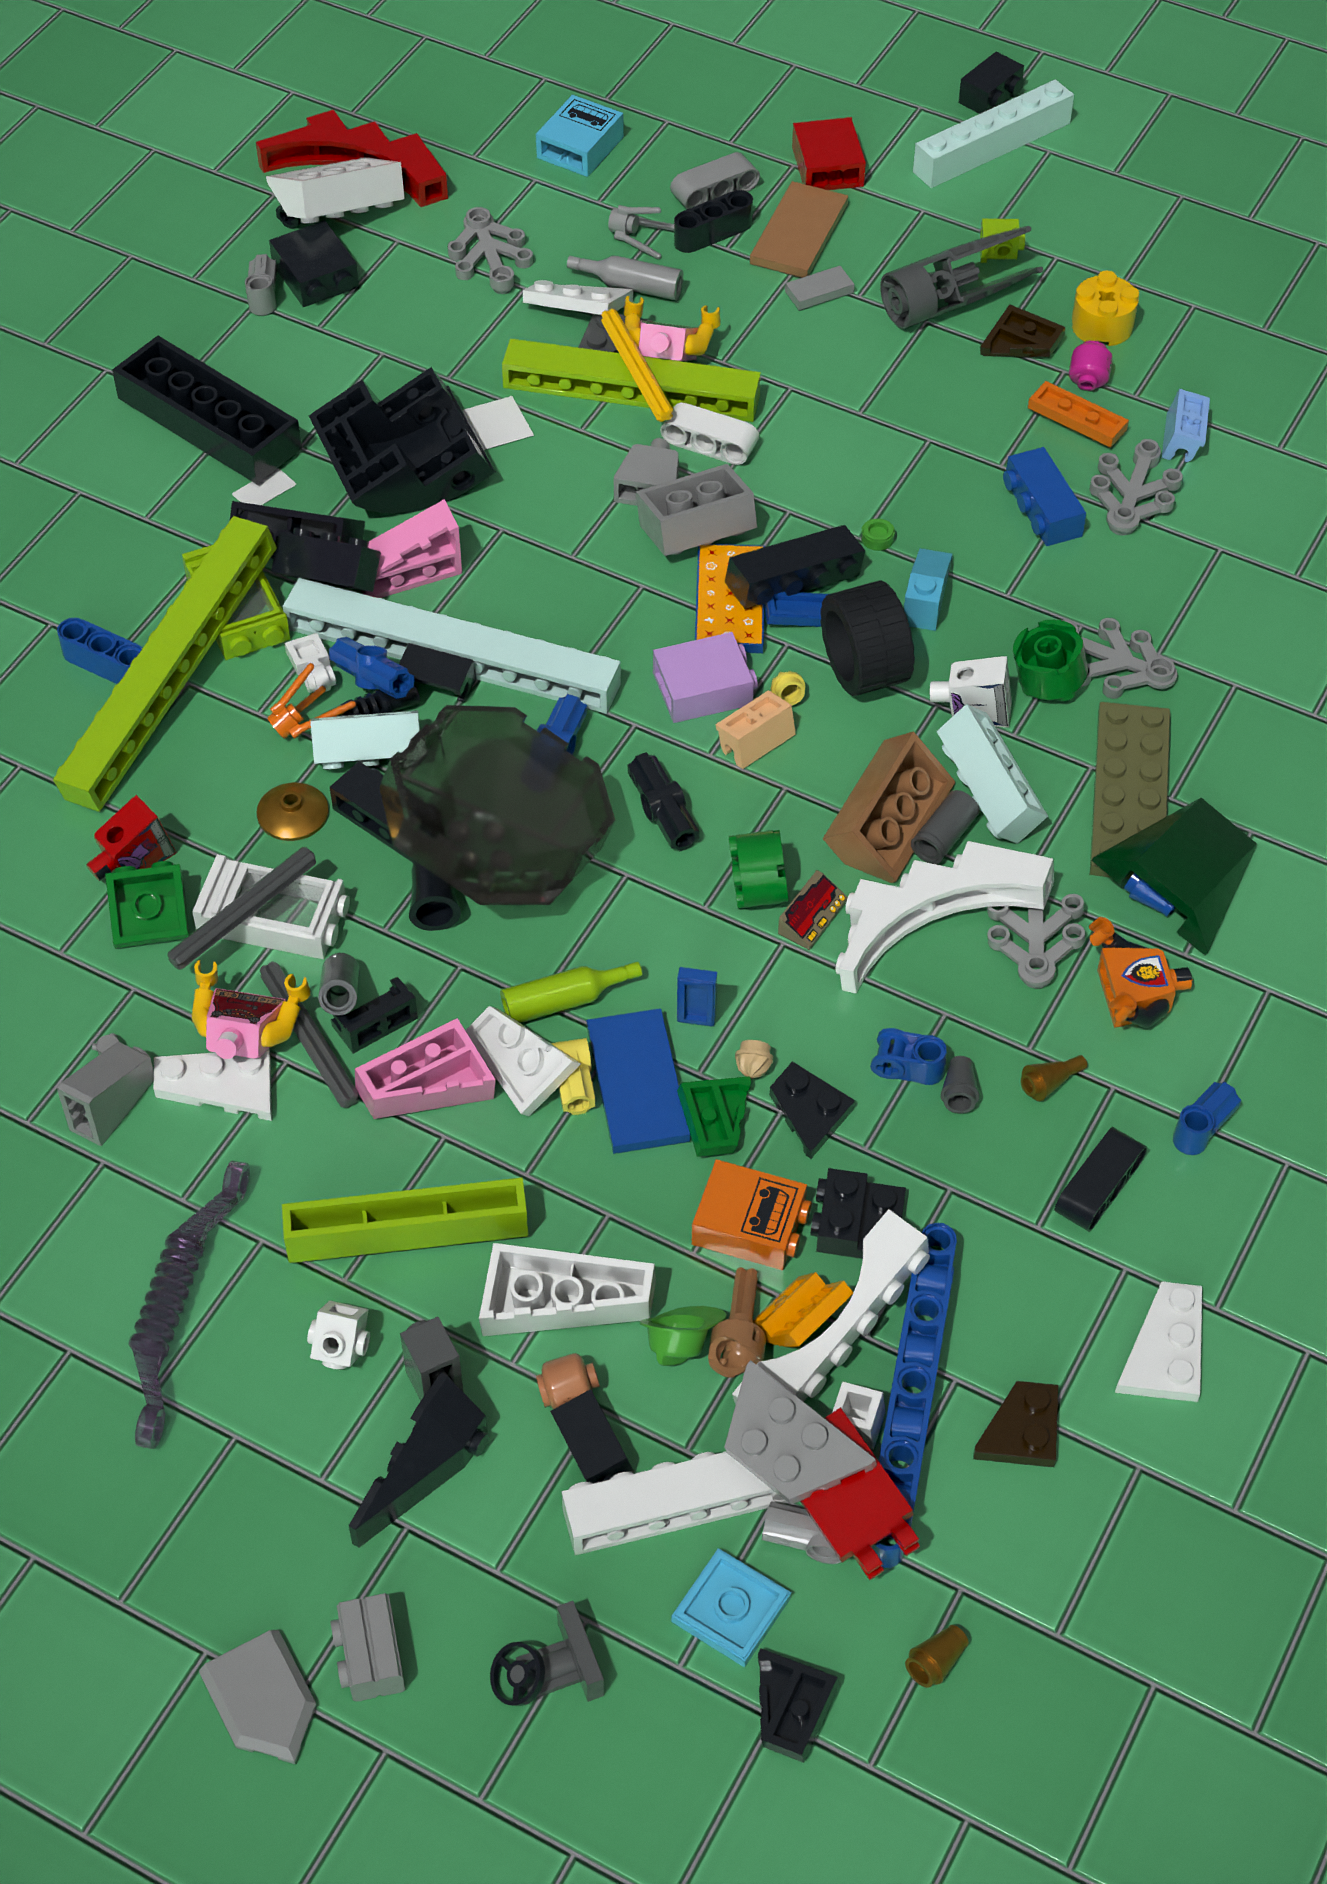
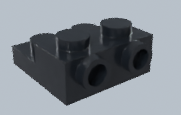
M828 1168L827 1179L819 1178L816 1193V1202L823 1203L822 1212H813L810 1236L818 1237L816 1252L863 1259V1239L887 1210H891L902 1218L906 1188L867 1182V1173Z

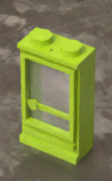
M213 545L182 554L187 580L192 577L201 564L202 558L210 551ZM263 570L216 638L225 660L290 640L287 616L283 612Z

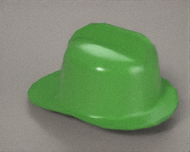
M688 1306L670 1310L654 1318L643 1319L640 1321V1324L647 1327L649 1346L651 1351L656 1353L658 1363L662 1366L681 1364L687 1361L688 1358L700 1355L708 1329L716 1326L719 1322L725 1321L727 1314L715 1307Z

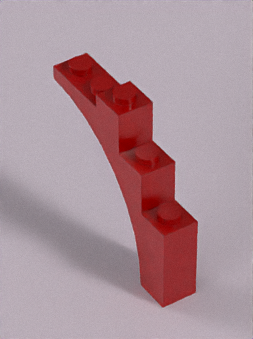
M333 109L307 117V126L256 142L258 163L263 173L286 167L328 165L364 157L401 162L404 191L420 207L448 199L446 173L417 133L389 142L375 121L347 129Z

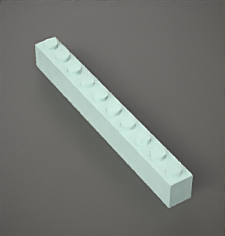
M298 578L283 605V612L287 616L290 631L305 635L317 633L320 639L336 642L337 638L349 637L364 646L383 647L387 650V656L400 660L408 643L472 659L477 680L556 701L567 694L577 696L580 701L587 705V709L605 714L608 713L621 685V662L618 660L583 652L575 648L556 645L541 639L514 634L510 631L483 626L479 623L452 618L444 614L429 612L413 606L402 605L382 598H375L351 590L325 585L317 581Z

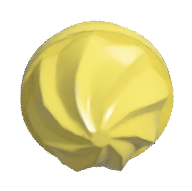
M779 672L778 676L772 680L771 692L789 704L795 705L804 697L805 682L801 675L796 672Z

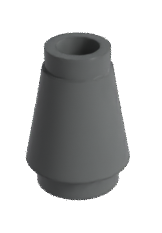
M956 1056L950 1060V1066L941 1091V1099L945 1107L954 1113L961 1114L971 1111L979 1100L973 1062L966 1056Z

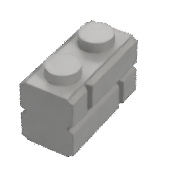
M389 1594L369 1596L363 1600L354 1599L339 1602L337 1605L339 1619L331 1620L330 1622L334 1646H343L345 1660L337 1662L341 1688L350 1687L352 1699L356 1702L376 1698L378 1695L386 1696L403 1692L405 1685Z

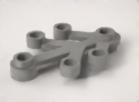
M472 208L468 210L464 218L465 229L456 240L448 244L449 258L458 261L455 264L456 277L460 280L471 279L474 276V266L485 255L490 268L489 279L491 288L498 294L509 293L514 286V271L512 268L502 265L498 253L514 258L515 265L519 268L531 267L533 265V252L528 248H522L525 245V233L521 229H512L495 223L492 215H490L489 210L486 208ZM490 233L506 238L507 243L492 238ZM477 235L478 243L466 255V245Z
M1144 439L1136 445L1133 462L1136 465L1130 482L1118 469L1119 459L1113 453H1104L1099 457L1098 470L1105 475H1095L1091 478L1090 493L1097 496L1107 508V523L1110 530L1117 535H1129L1139 526L1140 519L1160 512L1168 513L1173 509L1175 496L1169 491H1175L1181 487L1183 475L1179 470L1167 469L1163 472L1161 479L1143 485L1148 469L1155 468L1158 465L1161 454L1158 443L1152 439ZM1111 482L1124 497L1121 504L1109 491ZM1155 495L1153 502L1135 507L1137 501Z
M1113 618L1102 619L1098 629L1099 637L1109 641L1112 648L1082 637L1085 653L1103 659L1102 661L1087 664L1088 674L1082 686L1090 684L1092 677L1125 669L1136 673L1122 677L1117 675L1106 677L1103 684V694L1106 697L1117 699L1123 695L1124 689L1146 684L1153 688L1165 689L1171 687L1176 682L1177 670L1173 661L1167 657L1158 656L1151 643L1152 637L1145 630L1134 631L1131 634L1129 644L1131 650L1141 653L1144 660L1133 657L1119 631V622ZM1062 620L1072 624L1079 634V627L1076 623L1070 620Z
M1078 894L1066 895L1062 899V908L1044 923L1043 909L1028 908L1027 923L1011 911L1009 906H1001L1003 907L1001 910L993 909L996 906L987 907L988 916L1005 925H995L988 930L989 947L993 950L1001 951L1018 964V975L1028 987L1039 989L1047 986L1055 976V964L1071 950L1080 948L1085 943V930L1081 925L1076 923L1066 925L1072 919H1077L1084 913V900ZM1073 904V905H1077L1078 907H1077V908H1069V907H1067V906ZM1064 927L1062 940L1044 953V942ZM1008 928L1029 943V953L1010 940ZM1071 934H1077L1079 937L1070 938L1068 936ZM995 936L1004 937L1001 940L994 939Z

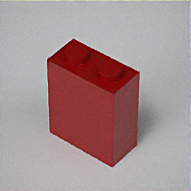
M852 117L793 123L792 149L803 184L825 190L864 187L866 161Z

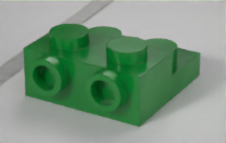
M160 861L153 863L151 868L136 870L134 866H123L114 869V873L105 874L115 949L182 940L189 936L183 872L180 864L173 865V862Z

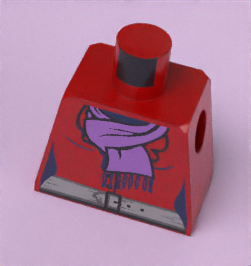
M135 795L95 832L94 839L102 852L89 861L86 866L94 877L101 881L106 877L105 874L113 872L118 867L134 866L136 870L151 868L153 863L165 861L177 852L158 816L138 795Z

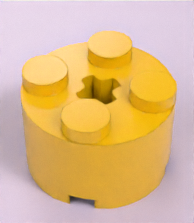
M1108 270L1101 271L1098 276L1084 280L1079 284L1075 293L1072 313L1073 332L1085 342L1090 340L1109 342L1108 346L1125 342L1133 331L1139 301V290L1126 280L1117 277L1114 272Z

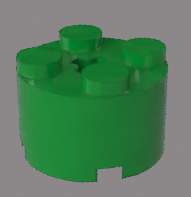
M1053 619L1038 622L1039 627L1028 631L1027 627L1019 633L1013 644L1016 669L1023 693L1027 696L1044 700L1057 699L1059 701H1068L1075 696V691L1083 685L1088 674L1082 637L1076 632V628L1072 624L1062 620Z
M780 830L729 836L737 907L748 908L789 902Z

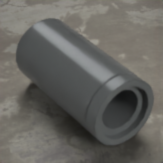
M951 791L911 840V847L914 853L927 863L939 864L979 815L980 810L977 802L963 791Z
M335 953L325 960L322 967L318 1000L323 1010L332 1015L347 1014L354 1008L357 1001L360 967L357 960L349 954Z

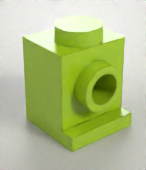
M982 218L980 239L1019 228V219ZM1025 234L980 251L981 263H987V259H1017L1018 251H1024Z

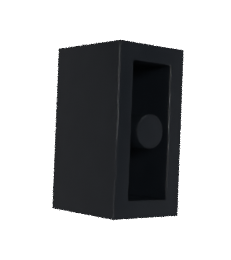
M996 51L961 78L958 103L979 114L1005 103L1022 90L1024 85V65Z

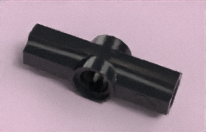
M645 752L635 756L634 760L627 765L628 774L640 793L641 804L646 817L650 822L656 821L671 849L675 848L683 851L691 848L692 844L699 839V829L686 809V802L680 785L676 781L671 782L655 755H649Z

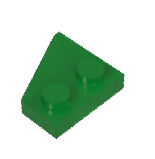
M750 1076L680 1083L677 1093L697 1157L734 1153L738 1146L741 1132L740 1124L744 1118L746 1096L751 1085Z

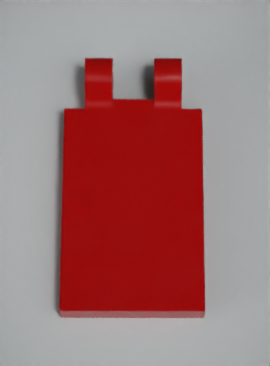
M840 1407L824 1419L874 1457L877 1465L873 1470L866 1473L862 1470L840 1480L841 1484L827 1490H816L810 1497L800 1502L840 1561L843 1563L853 1556L867 1578L872 1580L884 1572L881 1566L883 1565L882 1561L871 1548L873 1545L891 1534L903 1554L908 1556L920 1548L919 1538L906 1522L907 1519L914 1515L913 1509Z

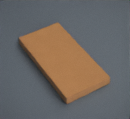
M792 181L750 254V264L801 278L809 276L848 205V195Z

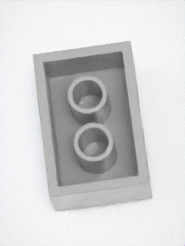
M728 464L636 491L640 527L664 556L677 555L684 550L700 545H710L716 540L729 536H738L745 533V531L757 528L754 493Z

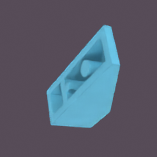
M919 549L910 574L904 602V611L909 627L936 631L952 561V553Z

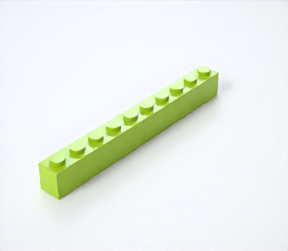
M233 516L227 526L221 530L218 539L210 551L204 555L197 570L186 581L184 589L175 602L169 606L166 615L158 627L150 634L147 643L138 656L132 660L129 669L121 681L115 685L112 694L101 710L95 714L94 720L84 735L78 739L69 757L58 768L53 781L64 800L98 812L101 811L277 549L268 526Z

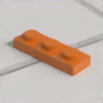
M1045 381L1029 398L1028 409L1110 448L1128 428V419L1048 381Z

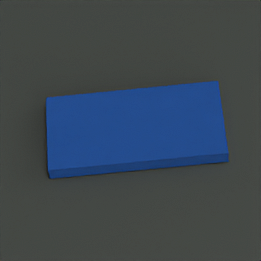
M661 1008L586 1020L613 1154L690 1142V1132L677 1093L679 1084Z

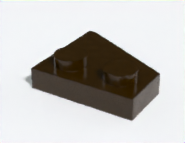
M1009 304L980 346V355L1050 357L1065 336V327Z
M1016 1381L975 1445L973 1459L1054 1468L1056 1461L1058 1385Z

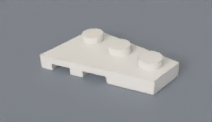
M538 280L534 282V285L523 290V303L601 315L604 310L609 311L613 308L617 311L623 308L626 296H629V301L633 302V289L553 284L551 281Z

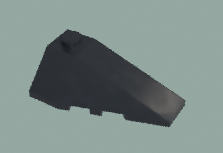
M232 501L230 520L235 516L268 526L275 545L277 544L279 532L293 534L294 528L314 532L313 537L319 539L321 533H328L340 536L342 543H348L349 537L363 540L365 521L237 501Z
M440 1373L410 1419L416 1423L406 1443L396 1442L390 1453L392 1457L387 1467L388 1474L386 1478L380 1476L374 1480L351 1520L349 1531L353 1545L360 1548L465 1468L473 1455L478 1457L485 1449L489 1440L486 1415L443 1373Z

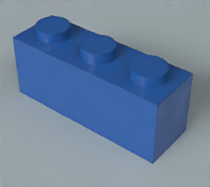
M1041 447L1008 456L1007 468L1003 473L1004 484L1009 491L1013 492L1020 511L1026 513L1031 521L1033 532L1041 537L1046 547L1082 537L1086 512L1046 449Z

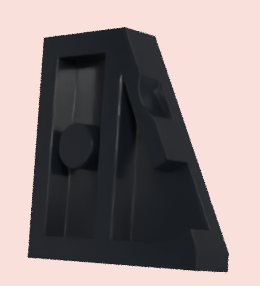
M793 1061L770 1086L769 1095L777 1109L784 1113L785 1122L792 1132H796L803 1144L804 1153L810 1159L813 1158L855 1108L854 1099Z
M760 1648L758 1652V1663L760 1666L759 1698L761 1706V1741L763 1747L804 1763L840 1685L838 1677Z

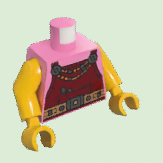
M629 296L625 298L624 324L642 356L677 361L696 360L697 356L706 352L714 329L720 326L719 307H717L715 312L708 313V306H703L701 308L702 324L699 327L640 320L643 314L644 299L640 297L639 303H632L629 301Z
M198 960L195 963L194 969L199 989H195L192 1022L200 1036L206 1037V1049L210 1052H216L221 1058L231 1059L234 1056L260 1058L270 1047L285 1042L290 1038L301 1009L298 1003L307 1000L311 993L307 978L304 977L302 985L295 988L296 980L294 974H289L285 978L284 984L289 996L287 1002L286 999L219 988H216L213 992L210 988L218 981L217 964L213 961V970L208 974L201 973V962Z

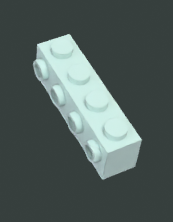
M966 704L937 731L944 743L942 745L944 753L955 762L959 769L956 772L957 776L970 788L973 794L972 798L977 802L979 810L985 814L989 821L986 824L987 828L996 838H1004L1018 844L1048 817L986 712Z

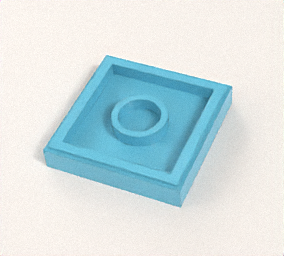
M718 1548L672 1614L671 1622L745 1668L791 1599V1592Z

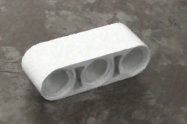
M687 403L676 404L672 411L673 417L670 420H665L660 430L662 437L674 446L735 465H741L746 462L759 440V432L752 424Z

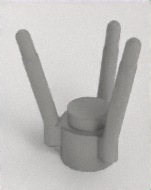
M619 205L618 208H613L609 216L608 227L611 232H615L614 239L625 241L656 259L661 258L660 253L628 235L636 233L639 225L674 231V224L641 219L638 215H635L660 213L661 209L659 207H627Z

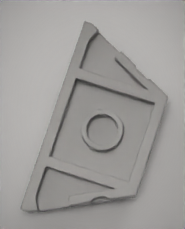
M750 1360L748 1362L725 1443V1450L730 1456L790 1505L810 1497L816 1490H827L841 1484L840 1480L862 1470L866 1473L875 1468L877 1463L874 1457L753 1361Z

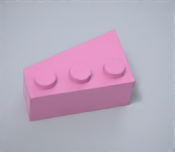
M458 1018L355 1068V1088L373 1119L494 1099L496 1079Z

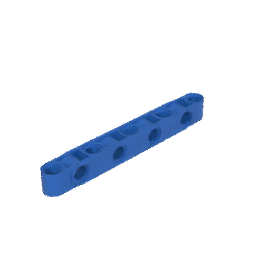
M944 1223L929 1224L922 1231V1234L928 1238V1254L930 1257L918 1274L912 1273L879 1456L880 1464L911 1506L913 1512L954 1273L953 1261L957 1238L954 1230ZM939 1246L944 1250L937 1251L930 1247ZM926 1315L931 1317L933 1320L924 1321L919 1319L917 1316ZM916 1387L922 1392L910 1393L904 1388ZM903 1461L906 1462L909 1465V1467L897 1468L894 1467L891 1464V1462ZM913 1516L906 1520L910 1527ZM878 1542L871 1547L882 1561L883 1565L881 1566L883 1568L897 1566L904 1556L897 1543L892 1546H884Z

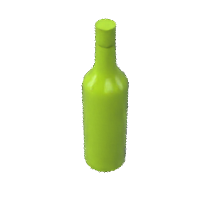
M638 961L608 970H596L588 966H580L501 989V1002L505 1014L517 1022L523 1023L591 1003L607 987L627 979L642 976V970Z

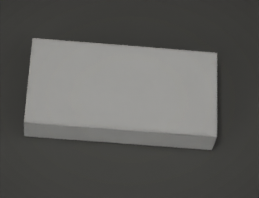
M837 266L785 283V292L798 310H802L854 293V283L843 268Z

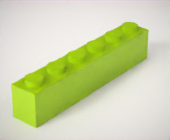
M523 1177L282 1204L283 1235L289 1263L528 1236Z

